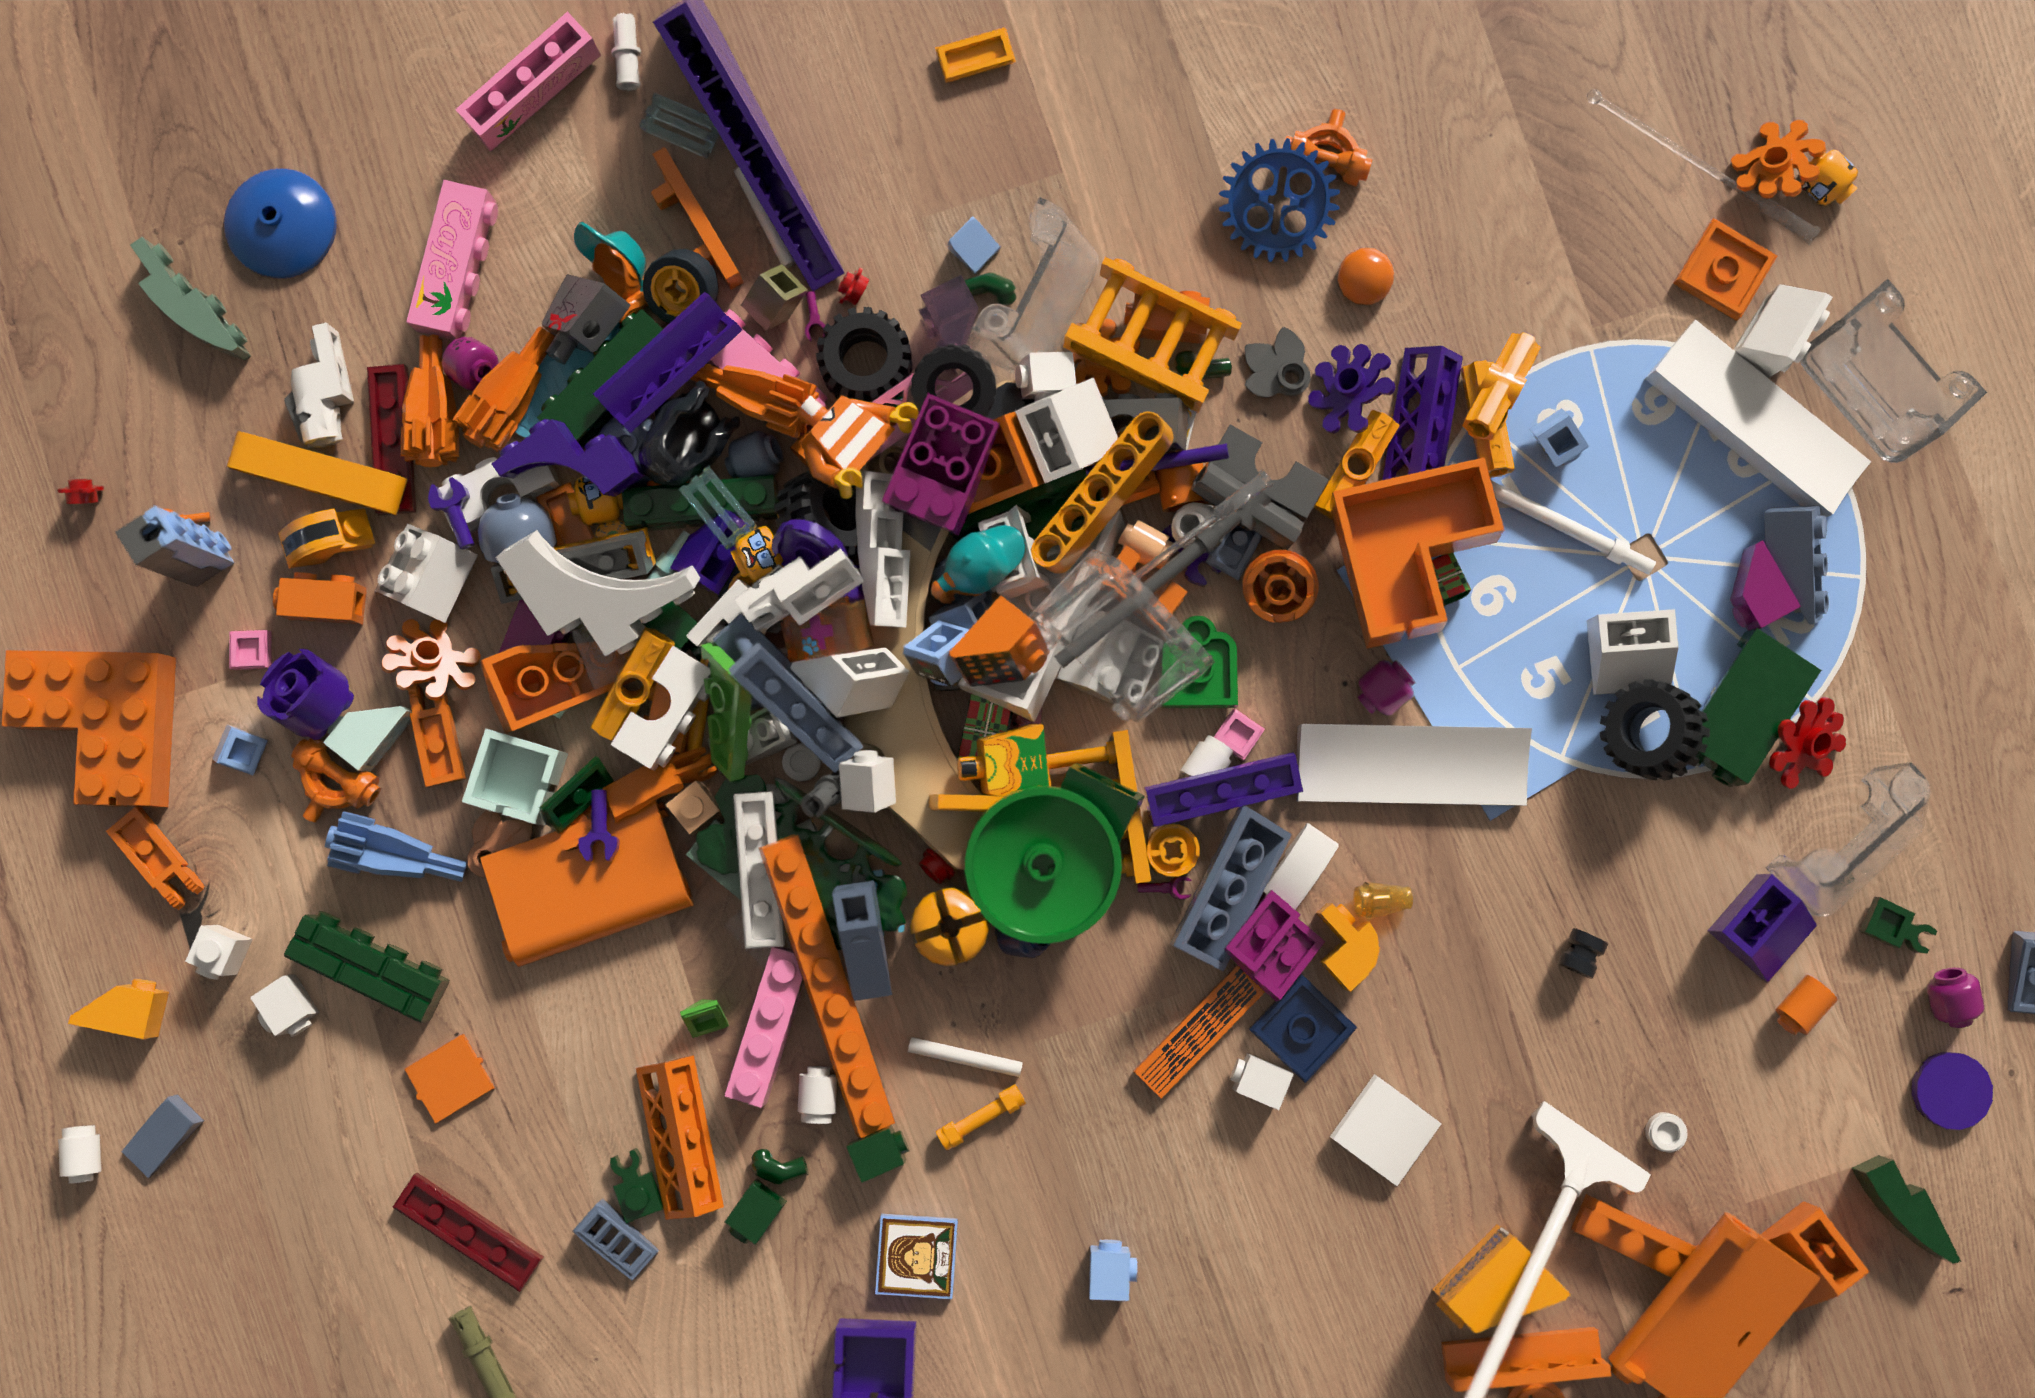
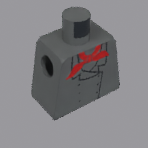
M567 274L542 321V326L555 336L546 350V354L565 365L575 348L594 353L631 305L605 283Z

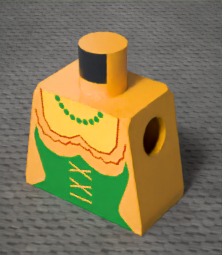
M1028 724L977 739L978 756L961 757L957 760L960 781L980 779L981 791L987 795L1006 796L1027 787L1049 786L1044 725Z

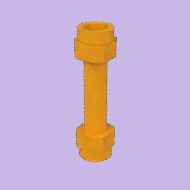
M1016 1084L999 1092L1000 1097L956 1124L952 1120L936 1130V1134L946 1151L963 1143L964 1136L1004 1112L1008 1111L1011 1114L1027 1104Z

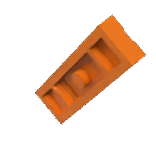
M663 147L654 152L652 155L666 181L651 191L660 210H664L680 202L704 243L693 251L709 261L711 266L715 265L720 270L731 290L744 283L735 264L667 149Z

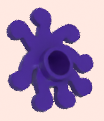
M1359 344L1353 349V356L1355 358L1351 363V351L1346 346L1338 345L1331 351V356L1337 361L1336 375L1334 367L1329 362H1321L1315 368L1316 376L1324 380L1325 387L1330 395L1325 397L1321 391L1314 390L1309 394L1308 402L1316 409H1333L1323 419V427L1328 433L1334 434L1341 429L1340 419L1347 413H1349L1348 427L1353 432L1361 433L1369 425L1368 420L1361 416L1362 406L1376 400L1381 395L1390 396L1395 391V384L1388 377L1378 379L1375 383L1380 372L1390 367L1391 359L1384 353H1377L1372 357L1370 366L1367 369L1364 366L1370 360L1372 354L1366 345Z

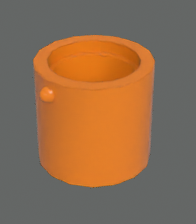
M1203 463L1155 471L1160 487L1159 495L1163 512H1177L1183 505L1192 502L1209 503L1190 490L1194 479L1204 467Z

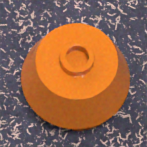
M1279 549L1265 552L1249 564L1243 577L1242 589L1248 606L1256 615L1269 622L1282 623L1296 620L1312 608L1318 596L1319 583L1317 574L1307 559L1293 551Z

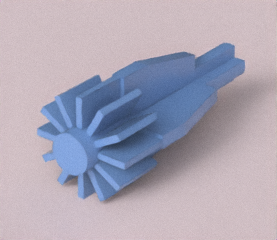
M342 812V816L338 820V826H331L328 831L325 848L331 849L327 858V866L356 874L362 870L379 875L422 878L425 873L462 882L468 865L466 861L432 853L433 846L400 831L377 824L374 825L375 819L349 812Z

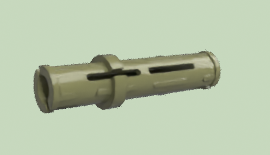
M468 1306L465 1310L462 1309L450 1316L448 1320L451 1322L464 1348L461 1352L464 1358L469 1357L488 1397L517 1398L491 1347L493 1341L490 1335L485 1336L472 1310V1306Z

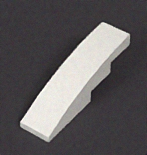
M859 471L862 477L863 488L859 489L856 486L857 547L860 573L864 580L862 588L870 625L906 627L910 550L901 549L903 512H895V509L882 502L893 474Z

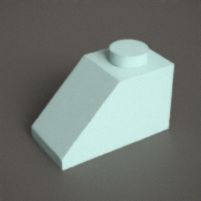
M397 706L348 712L345 716H339L328 728L327 733L329 736L323 743L358 771L371 772L410 724L412 709Z

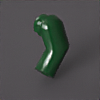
M1191 350L1179 352L1175 357L1178 365L1175 368L1180 375L1188 374L1196 359L1195 353ZM1229 358L1212 359L1203 379L1230 376L1232 365Z

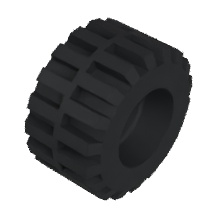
M863 307V312L857 313L856 308L847 309L849 315L842 317L839 313L833 317L835 323L832 326L827 323L823 328L824 337H819L817 347L819 352L816 353L819 371L830 393L833 392L837 400L841 396H845L849 399L873 402L907 378L909 372H912V353L905 330H901L900 323L895 318L890 320L887 313L879 310L878 314L873 313L872 307ZM864 341L881 345L886 350L887 359L882 368L876 373L868 376H857L844 368V356L853 345Z
M810 470L794 477L783 485L784 489L780 490L777 495L780 502L775 504V513L779 515V519L775 520L777 528L782 523L791 519L807 520L831 531L842 542L847 551L848 558L858 554L856 486L851 485L852 496L845 499L840 495V491L837 488L813 478ZM823 507L827 511L831 522L826 517Z
M1652 679L1644 680L1643 684L1636 681L1628 684V692L1623 689L1618 690L1615 693V696L1618 698L1616 702L1608 701L1605 706L1606 709L1610 710L1608 716L1601 715L1600 724L1606 726V730L1600 732V740L1608 743L1603 749L1607 755L1614 757L1612 760L1614 764L1625 769L1627 772L1646 779L1657 781V778L1666 781L1672 780L1673 774L1683 776L1688 773L1685 766L1691 765L1695 767L1700 760L1696 758V755L1699 751L1705 753L1708 745L1703 744L1702 740L1703 737H1710V729L1703 726L1702 723L1708 721L1707 715L1699 710L1702 705L1696 699L1690 697L1691 694L1669 683L1657 682ZM1665 710L1670 721L1669 734L1658 748L1645 751L1639 738L1641 725L1653 712Z

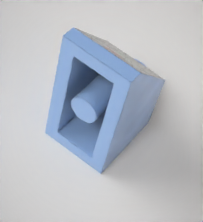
M938 620L903 647V655L917 675L931 679L937 685L952 686L962 678V675L948 653L970 629Z

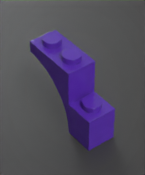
M544 419L536 423L529 430L531 435L520 443L515 441L505 446L499 452L501 457L491 463L499 476L511 479L541 466H567L590 479L603 495L616 497L645 476L619 437L609 434L607 436L604 434L598 435L585 445L586 451L584 452L566 424L554 419L550 421Z

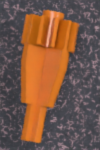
M539 326L520 354L514 351L509 353L482 378L472 395L467 397L452 420L455 421L457 426L463 428V436L469 442L479 448H483L484 445L488 449L491 447L496 452L501 451L517 430V425L526 414L542 374L537 370L547 355L546 350L555 338L553 334Z
M431 334L430 336L421 335L419 337V368L415 367L411 370L402 405L401 456H405L406 462L415 460V465L438 467L442 464L445 466L448 465V461L456 462L457 457H459V428L455 421L452 420L457 413L451 381L447 375L443 374L442 340L436 334Z
M706 363L690 378L696 382L699 380L703 381L707 386L716 389L717 397L746 415L761 421H767V428L797 439L800 437V433L805 434L807 432L806 425H809L796 414L797 410L810 396L815 399L819 397V393L815 392L816 385L784 374L783 378L763 371L729 365L720 369Z

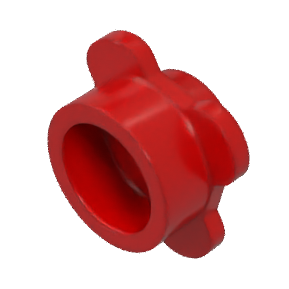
M859 267L854 274L849 271L845 274L837 290L842 293L839 303L843 304L844 301H848L856 305L869 282L868 278L861 275L862 268Z
M92 479L68 480L66 488H59L57 492L65 493L67 504L98 502L97 491L104 490V486H93Z
M929 848L925 850L922 854L924 858L918 863L924 873L938 884H941L946 878L950 880L955 874L951 866L936 852Z

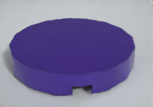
M791 519L782 523L772 539V551L776 557L780 553L784 560L782 562L784 567L799 556L802 557L810 569L840 549L847 556V551L842 542L831 531L807 520Z
M1941 1052L1929 1056L1923 1062L1919 1072H1915L1912 1079V1097L1917 1110L1933 1124L1945 1129L1963 1130L1976 1125L1987 1115L1993 1102V1085L1988 1072L1977 1060L1962 1053Z

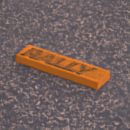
M1236 965L1133 1071L1162 1099L1265 991Z

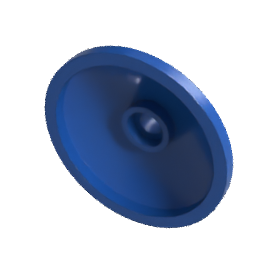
M291 169L266 170L247 179L232 195L224 218L226 240L235 257L251 271L270 278L295 277L314 268L330 250L337 227L335 208L327 192L308 175ZM276 211L275 218L267 220L268 213Z

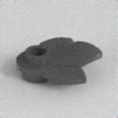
M1282 327L1277 334L1274 346L1262 343H1252L1245 346L1246 363L1250 370L1254 372L1245 383V387L1251 393L1259 397L1269 398L1278 393L1286 396H1297L1307 389L1311 375L1309 368L1303 362L1305 346L1293 331ZM1294 373L1298 378V382L1289 384L1285 380V374Z

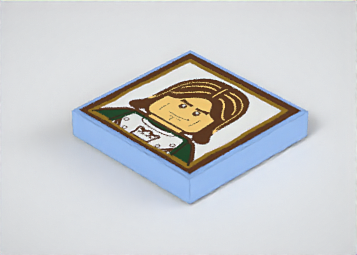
M881 1214L875 1294L953 1299L958 1219Z

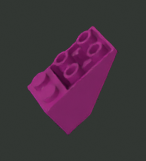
M928 393L882 502L893 509L959 536L974 501L1000 423Z

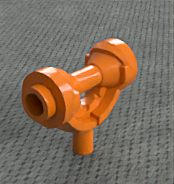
M1334 109L1331 111L1328 123H1321L1319 126L1308 129L1305 132L1295 131L1294 137L1286 136V138L1290 139L1291 150L1296 151L1301 142L1305 143L1304 155L1308 156L1311 152L1317 150L1318 154L1314 162L1320 164L1328 161L1327 167L1334 168L1348 185L1357 187L1359 180H1367L1372 159L1366 158L1367 150L1359 148L1354 138L1349 134V130L1342 127L1345 119L1344 111ZM1329 144L1339 150L1340 153L1336 154L1318 149L1317 145Z
M310 738L309 740L302 739L295 746L291 757L294 759L293 768L300 772L305 795L311 799L303 817L315 823L324 808L342 809L353 806L359 809L363 805L370 806L377 799L381 788L378 786L379 777L367 771L356 773L345 770L332 761L326 750L328 747L322 740ZM320 773L339 783L342 790L328 788L321 780Z

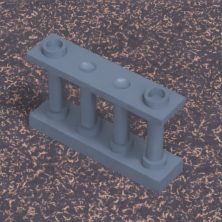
M742 613L713 638V641L736 662L728 669L731 676L834 773L839 770V763L851 759L855 752L863 748L860 740L834 714L827 710L825 704L810 689L803 685L802 680L790 669L793 662L760 630L756 631L753 624L749 623Z

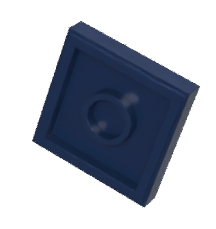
M1300 974L1282 999L1274 1001L1248 1029L1306 1083L1358 1027L1310 981Z

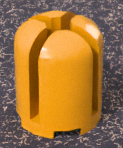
M957 888L941 889L925 896L914 909L910 923L911 934L915 933L917 940L915 946L919 953L932 963L954 966L958 963L967 962L974 958L985 945L990 930L989 922L980 913V909L973 902L968 891ZM947 915L952 916L953 920L961 919L963 927L957 929L959 934L956 937H950L951 934L949 932L943 933L941 930V923H945L943 918Z

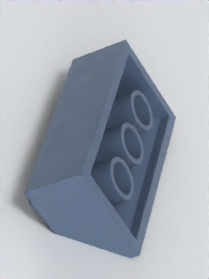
M1244 805L1238 807L1198 889L1193 895V899L1181 923L1176 929L1170 945L1224 972L1231 958L1224 948L1255 910L1292 834Z

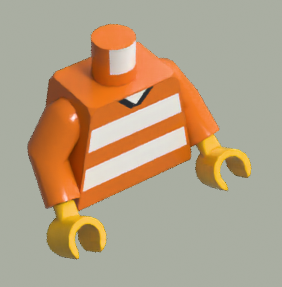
M810 396L797 410L796 414L812 427L801 442L812 477L831 487L837 488L843 498H850L852 496L851 485L857 486L859 489L863 488L862 477L859 471L894 432L895 429L892 426L897 423L901 432L910 433L912 431V421L907 418L917 419L919 415L917 407L912 403L906 402L898 405L896 408L841 396L827 410L814 397Z

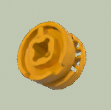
M1167 824L1157 828L1149 836L1146 843L1150 867L1156 873L1165 877H1179L1187 874L1195 867L1200 855V845L1197 837L1189 828L1180 824Z

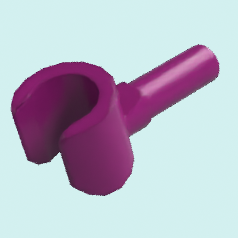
M809 291L806 293L809 323L806 325L805 334L808 340L812 342V337L810 336L811 329L814 326L824 328L826 325L820 321L815 292Z
M1179 876L1174 877L1170 882L1138 883V893L1170 894L1175 899H1188L1191 897V894L1180 895L1176 890V886L1180 881L1192 880L1188 877Z

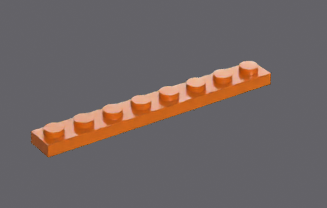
M791 835L758 849L855 1134L859 1138H863L894 1124L895 1121L799 836Z

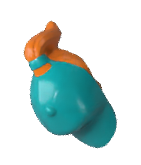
M580 222L574 232V242L577 249L592 262L594 272L603 278L604 283L631 305L620 319L619 324H621L627 316L632 313L637 314L641 309L644 310L648 306L642 288L646 269L644 253L637 242L625 231H615L603 235L588 224Z
M1002 525L981 532L971 533L958 541L951 548L947 556L944 574L931 585V593L934 598L940 600L943 604H951L955 600V593L966 596H979L999 584L1020 564L1025 554V542L1020 531L1012 526Z

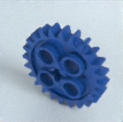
M1274 138L1270 139L1269 150L1266 151L1263 150L1259 143H1256L1255 156L1251 157L1247 152H1241L1245 161L1243 166L1234 162L1230 164L1236 172L1235 177H1223V180L1230 184L1231 187L1230 190L1219 192L1220 196L1228 198V204L1219 207V211L1230 212L1231 217L1222 224L1223 226H1235L1236 230L1231 234V240L1240 236L1244 238L1240 248L1242 251L1251 244L1255 246V258L1263 250L1268 251L1269 262L1273 261L1276 252H1281L1284 262H1287L1289 251L1293 249L1301 258L1303 257L1302 246L1304 244H1307L1313 250L1316 249L1313 240L1315 235L1324 239L1328 237L1322 229L1323 224L1335 225V221L1327 215L1328 211H1335L1340 208V206L1330 203V197L1340 193V190L1329 189L1328 186L1336 178V175L1324 176L1323 171L1327 168L1329 162L1325 161L1317 165L1314 161L1318 151L1314 150L1308 156L1304 155L1305 143L1303 142L1297 147L1296 151L1291 150V143L1288 138H1286L1282 149H1277ZM1284 166L1287 168L1284 196L1290 198V204L1282 207L1279 231L1274 235L1271 232L1275 207L1269 203L1268 199L1269 196H1275L1277 193L1280 168ZM1266 168L1272 171L1274 183L1269 189L1261 191L1254 186L1253 176L1257 170ZM1297 173L1307 174L1312 182L1310 190L1304 195L1294 194L1290 189V180ZM1255 206L1264 207L1269 214L1268 222L1262 228L1252 227L1247 219L1248 212ZM1297 210L1304 214L1306 225L1302 231L1292 233L1286 229L1284 219L1289 212Z

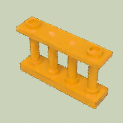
M1105 257L1099 276L1108 281L1086 324L1078 326L1071 323L1065 335L1063 347L1156 393L1175 394L1189 409L1199 413L1209 392V389L1203 387L1202 379L1223 337L1225 336L1235 341L1242 323L1236 320L1234 314L1225 309L1217 308L1214 310L1134 271V267L1122 259L1115 258L1113 261ZM1121 287H1124L1142 297L1120 341L1113 343L1101 337L1099 330ZM1155 303L1176 314L1154 358L1146 359L1135 354L1133 347ZM1189 320H1192L1210 329L1189 373L1181 376L1170 371V367L1167 364Z
M1128 730L1112 732V741L1106 742V746L1046 754L1049 786H1051L1049 769L1069 767L1075 763L1082 765L1108 761L1109 764L1116 763L1118 778L1112 780L1137 792ZM1139 809L1134 813L1122 838L1128 841L1129 854H1123L1121 874H1126V877L1133 876L1134 884L1151 881Z

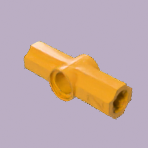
M1524 332L1521 334L1512 333L1497 362L1491 364L1477 391L1479 395L1475 402H1473L1462 425L1468 431V435L1478 440H1492L1507 410L1512 409L1527 381L1525 376L1530 371L1539 354L1538 352L1541 347L1536 343L1533 336Z
M1487 360L1477 361L1461 368L1468 411L1479 395L1477 391L1491 364L1494 362H1488ZM1508 410L1492 440H1478L1473 437L1477 459L1485 458L1490 478L1501 477L1512 473L1515 469L1506 426Z
M1374 409L1370 411L1366 418L1369 424L1367 429L1356 434L1314 505V508L1331 520H1333L1329 505L1333 491L1364 485L1374 472L1377 463L1400 427L1393 418L1383 412H1378ZM1348 459H1361L1366 466L1365 473L1362 475L1353 474L1348 468Z
M644 628L624 666L618 670L615 682L591 724V728L600 736L613 741L631 712L636 714L641 704L647 700L650 688L654 683L652 678L671 647L675 645L673 640L656 629ZM629 678H636L642 682L643 686L637 691H629L623 687L622 683Z

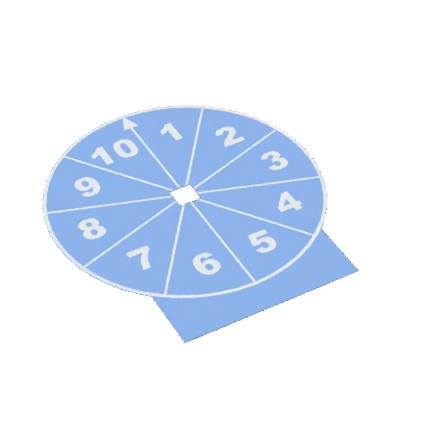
M1641 339L1607 341L1575 348L1550 357L1531 367L1525 376L1527 381L1512 409H1508V418L1506 420L1515 469L1512 473L1501 477L1490 478V480L1613 541L1618 538L1630 544L1645 534H1650L1668 564L1645 579L1638 581L1627 564L1622 562L1619 565L1605 558V553L1496 500L1504 527L1498 542L1454 552L1471 591L1466 597L1444 606L1448 621L1442 632L1408 639L1405 632L1401 641L1383 645L1392 662L1397 660L1416 682L1412 686L1414 697L1432 726L1532 728L1527 798L1577 768L1622 778L1646 779L1618 767L1612 762L1614 757L1607 755L1603 749L1608 743L1600 740V732L1606 730V726L1600 724L1601 715L1607 717L1610 710L1605 708L1608 701L1615 703L1618 698L1615 694L1593 695L1586 620L1600 614L1675 609L1679 648L1672 685L1691 694L1690 697L1696 699L1702 705L1699 708L1702 711L1742 649L1737 646V643L1744 632H1747L1746 627L1740 626L1734 618L1732 612L1734 606L1730 601L1743 550L1762 540L1765 543V511L1772 507L1800 506L1645 380L1674 342ZM1562 408L1570 415L1590 447L1582 451V455L1575 461L1556 468L1540 447L1530 428ZM1464 427L1447 451L1445 466L1450 465L1452 461L1461 463L1477 459L1473 437L1468 435V431ZM1852 487L1834 514L1826 517L1827 533L1825 539H1821V553H1826L1828 559L1827 575L1822 576V591H1827L1829 597L1827 614H1823V618L1816 624H1808L1800 608L1760 629L1822 670L1802 702L1810 700L1816 703L1830 685L1853 641L1862 610L1866 584V549L1863 524ZM1343 566L1337 572L1352 595L1345 566ZM1799 706L1790 719L1794 723L1798 721L1801 715ZM1665 710L1653 712L1641 725L1639 738L1645 751L1658 748L1669 734L1670 721ZM1702 763L1700 766L1695 767L1687 765L1685 767L1688 773L1683 776L1711 771V769ZM1673 774V778H1674V777H1683V776H1678V775H1676V774ZM1481 805L1490 821L1514 807Z

